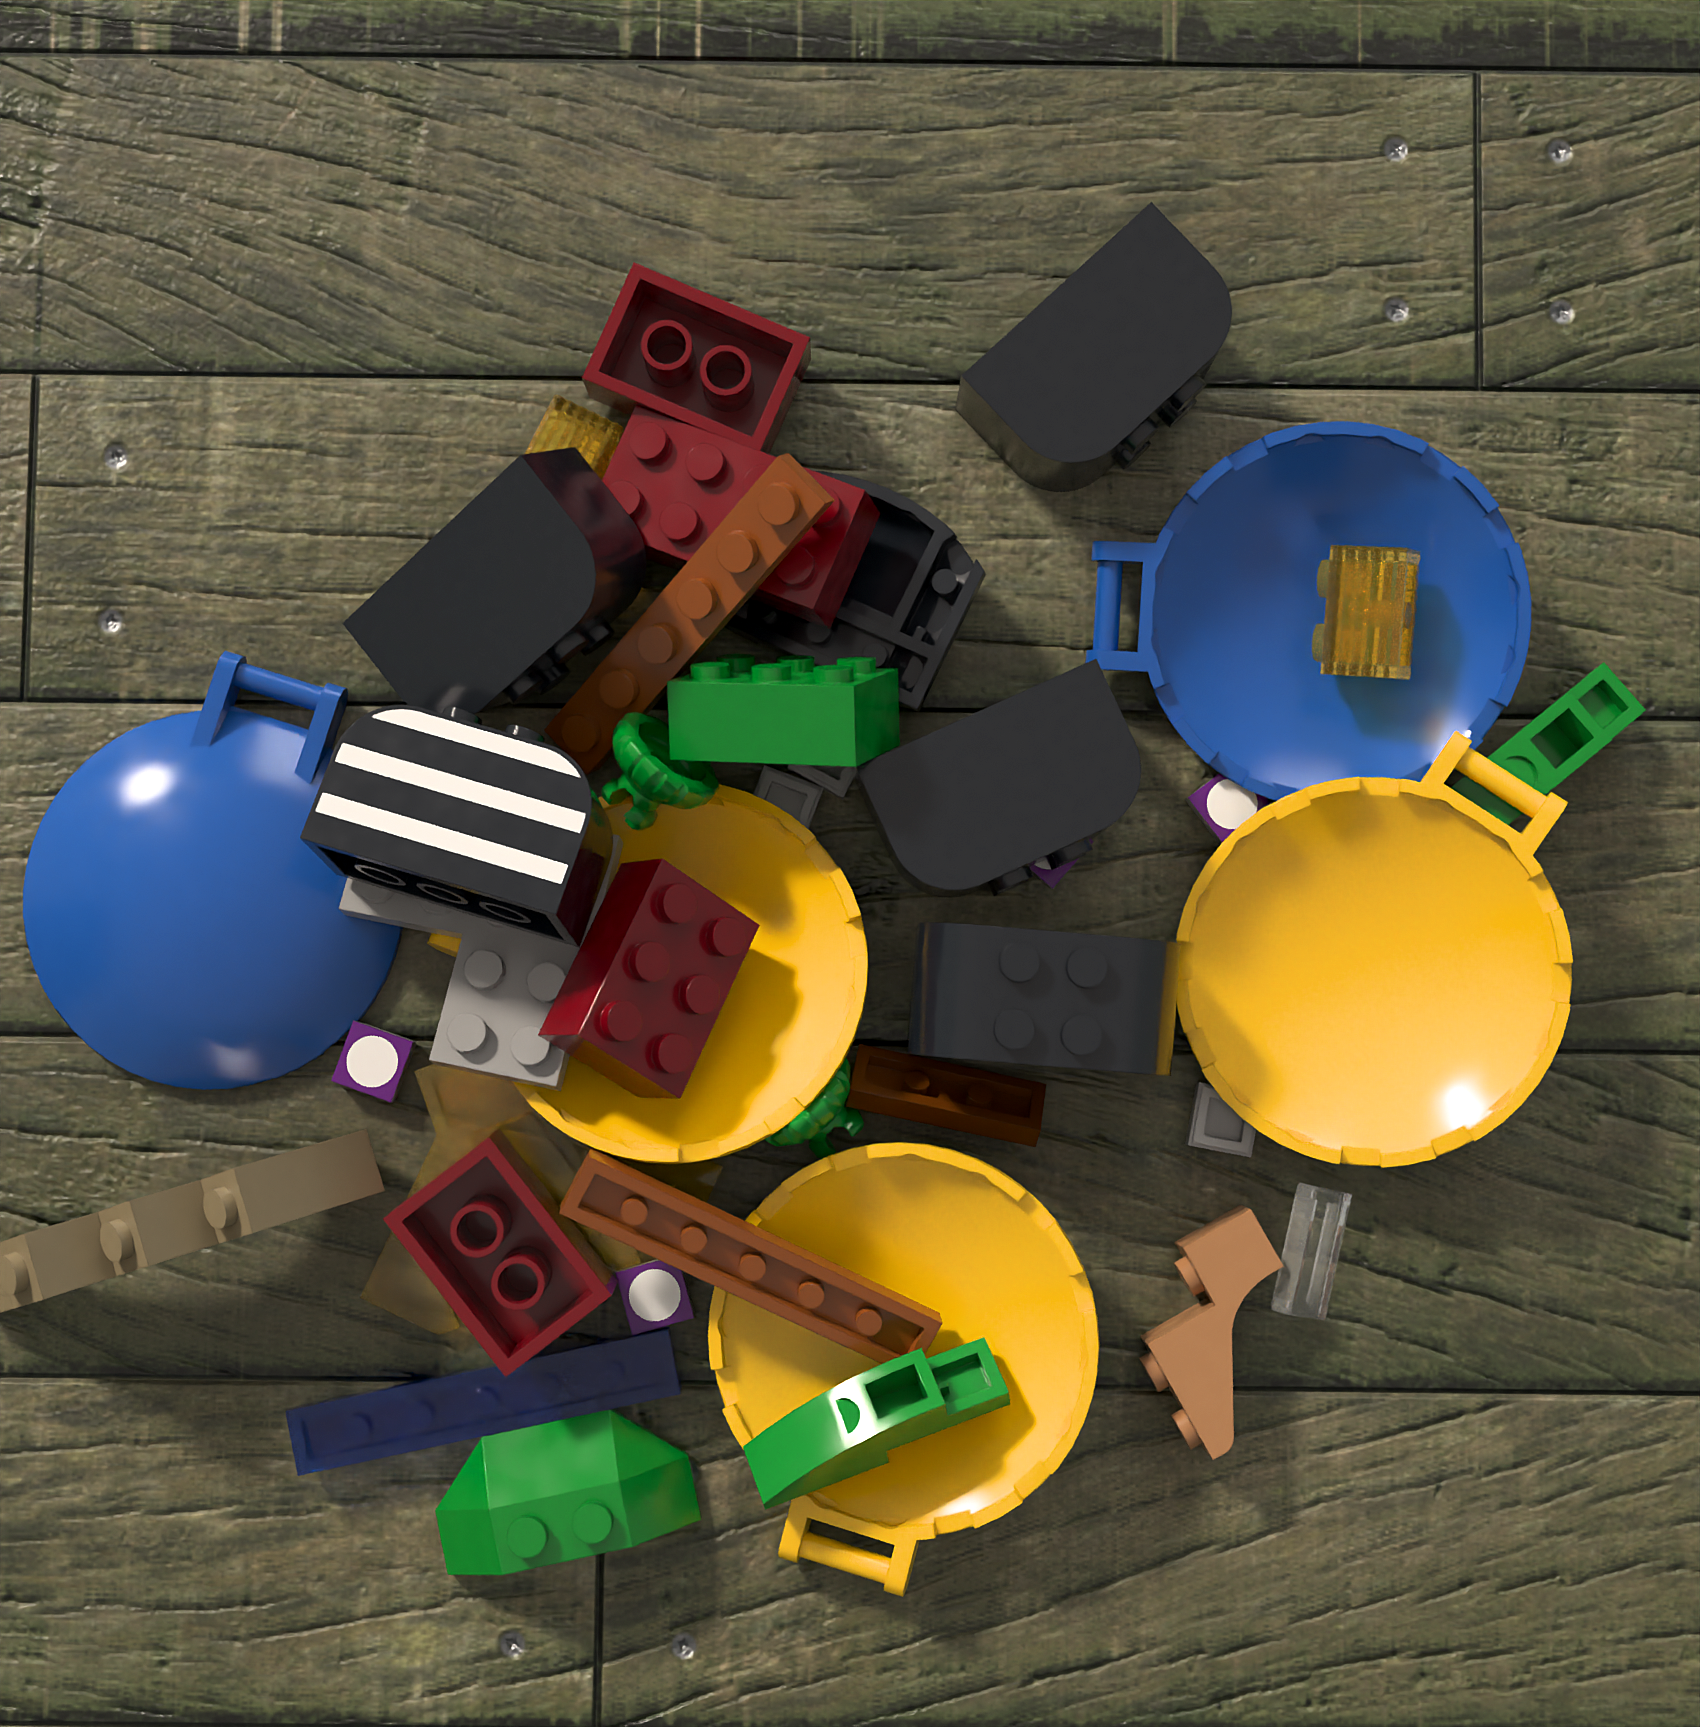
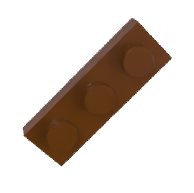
M859 1044L846 1107L1036 1147L1041 1131L1046 1084Z

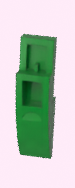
M1603 662L1486 758L1543 795H1546L1612 741L1613 737L1645 712L1646 709ZM1465 775L1450 787L1507 825L1522 814L1521 811Z
M985 1337L927 1359L922 1348H919L854 1376L813 1398L766 1428L744 1445L743 1449L766 1510L889 1463L887 1453L889 1450L1010 1405L1009 1391Z

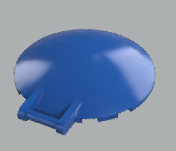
M1350 421L1317 422L1298 425L1270 433L1259 440L1245 445L1229 456L1224 457L1205 472L1186 492L1171 512L1156 543L1092 542L1091 561L1098 562L1093 650H1086L1085 663L1097 659L1101 670L1147 672L1162 709L1187 745L1204 762L1227 779L1271 800L1277 801L1308 786L1352 777H1386L1421 782L1455 731L1472 740L1469 747L1475 750L1484 741V736L1497 721L1504 707H1507L1511 701L1522 675L1529 647L1531 632L1529 577L1518 542L1515 543L1509 526L1497 508L1499 504L1484 485L1464 466L1460 467L1443 453L1428 446L1429 443L1396 429ZM1123 564H1142L1137 652L1118 651Z
M225 651L218 660L201 711L171 715L126 732L106 744L87 759L67 780L53 799L37 830L26 865L23 887V920L26 941L34 969L56 1011L89 1047L110 1062L138 1076L175 1087L205 1090L249 1086L282 1077L322 1056L324 1051L336 1043L351 1028L353 1021H360L376 1000L396 958L403 927L344 915L339 910L347 878L336 875L300 839L334 751L332 747L348 700L347 688L332 683H327L323 688L249 665L245 656ZM240 688L315 711L309 730L234 707Z

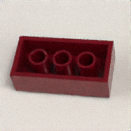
M636 405L602 482L636 524L644 542L646 558L680 571L777 457ZM803 467L835 501L752 594L750 599L830 629L881 513L866 490Z

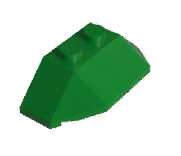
M612 1408L483 1435L435 1510L448 1575H506L626 1549L697 1522L702 1518L689 1453L675 1445L672 1446L650 1430Z

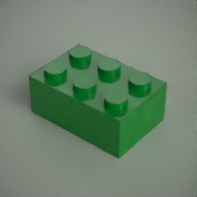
M727 654L717 656L716 662L691 664V674L667 681L670 760L857 767L900 745L898 668H876V658L843 657L837 659V665L815 667V657L808 655L781 656L776 658V663L755 665V655Z

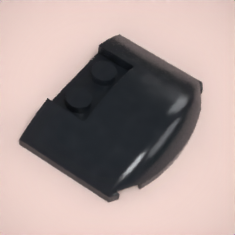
M816 471L866 490L881 513L831 628L827 629L750 598L724 628L756 644L759 642L788 656H814L815 667L837 665V659L843 657L876 658V668H898L899 706L919 712L986 573L977 559L973 563L962 544L957 540L956 534L944 522L914 501L867 480L844 474Z

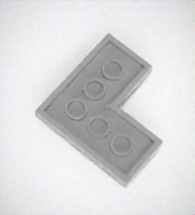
M613 834L611 860L581 945L616 875L623 847V841L619 835ZM347 878L339 910L344 915L461 939L429 1058L434 1065L561 1091L570 1055L538 1036V1033L580 949L579 947Z

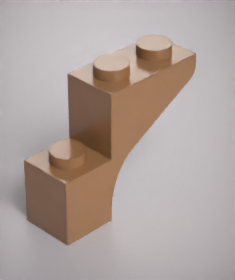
M1243 1205L1233 1208L1174 1242L1183 1257L1174 1262L1178 1274L1193 1297L1203 1292L1206 1299L1140 1336L1148 1353L1139 1357V1360L1156 1390L1160 1392L1169 1387L1177 1401L1180 1410L1173 1413L1171 1417L1190 1450L1201 1444L1202 1448L1213 1460L1228 1452L1234 1442L1232 1328L1236 1312L1245 1296L1256 1284L1271 1273L1284 1267L1250 1208Z

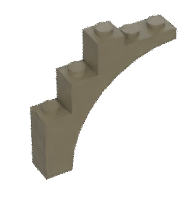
M367 1129L235 1167L198 1181L133 1199L96 1213L0 1242V1313L384 1192L385 1189Z

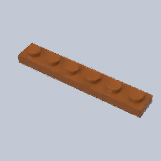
M789 453L779 455L544 731L565 753L576 761L586 775L599 770L614 753L612 735L618 722L627 713L639 712L647 715L666 694L667 681L679 678L835 500Z
M592 1148L589 1149L560 1205L559 1214L881 1364L919 1348H922L925 1354L942 1325L939 1312Z

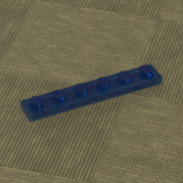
M670 1327L535 1355L507 1377L503 1375L496 1364L295 1406L285 1412L297 1475L300 1476L679 1395L682 1393V1385Z

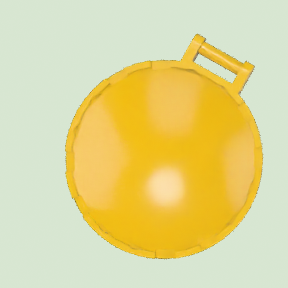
M1455 731L1421 782L1386 777H1352L1331 780L1305 787L1260 809L1221 843L1195 881L1184 906L1176 938L1177 943L1181 944L1177 1009L1183 1032L1187 1036L1191 1049L1207 1080L1220 1097L1242 1119L1277 1143L1303 1155L1335 1164L1381 1166V1168L1411 1165L1436 1159L1439 1155L1482 1138L1517 1110L1541 1081L1552 1063L1563 1038L1571 1006L1569 1003L1572 989L1573 956L1570 935L1563 910L1560 908L1554 891L1543 873V869L1533 857V854L1560 817L1568 802L1553 792H1550L1547 796L1543 795L1469 747L1472 740L1458 731ZM1453 769H1456L1529 816L1531 819L1523 831L1519 833L1446 786L1444 782Z
M719 784V789L714 794V797L707 804L700 807L680 809L661 804L656 809L658 816L653 826L645 830H634L625 822L624 814L634 806L633 796H627L623 802L609 805L601 796L598 799L609 818L612 832L614 835H619L623 841L617 871L621 863L663 858L760 926L680 1099L637 1097L571 1055L561 1091L512 1082L531 1107L553 1126L576 1141L597 1151L619 1158L645 1163L678 1164L723 1157L748 1148L768 1138L792 1122L818 1097L837 1073L855 1039L863 1015L867 994L869 965L863 921L853 891L841 868L836 865L832 857L816 840L815 835L779 807L751 793ZM431 933L427 944L441 952L457 957L461 939Z
M893 1142L850 1148L829 1155L804 1167L783 1181L781 1185L762 1201L756 1210L751 1212L745 1221L939 1312L942 1325L925 1353L926 1359L985 1337L1007 1386L1010 1405L887 1451L889 1463L791 1500L779 1546V1558L795 1563L799 1562L800 1557L883 1583L885 1584V1592L903 1597L910 1579L920 1540L934 1539L937 1535L952 1533L973 1526L978 1528L1000 1518L1022 1504L1026 1497L1041 1486L1058 1469L1072 1448L1085 1422L1097 1379L1100 1344L1098 1317L1085 1269L1071 1241L1059 1223L1039 1200L1008 1175L975 1157L929 1144ZM714 1286L708 1327L711 1370L715 1369L717 1384L725 1405L722 1411L742 1449L744 1445L793 1410L854 1376L881 1365L879 1362ZM814 1519L893 1544L895 1546L892 1557L890 1558L809 1532L811 1520Z

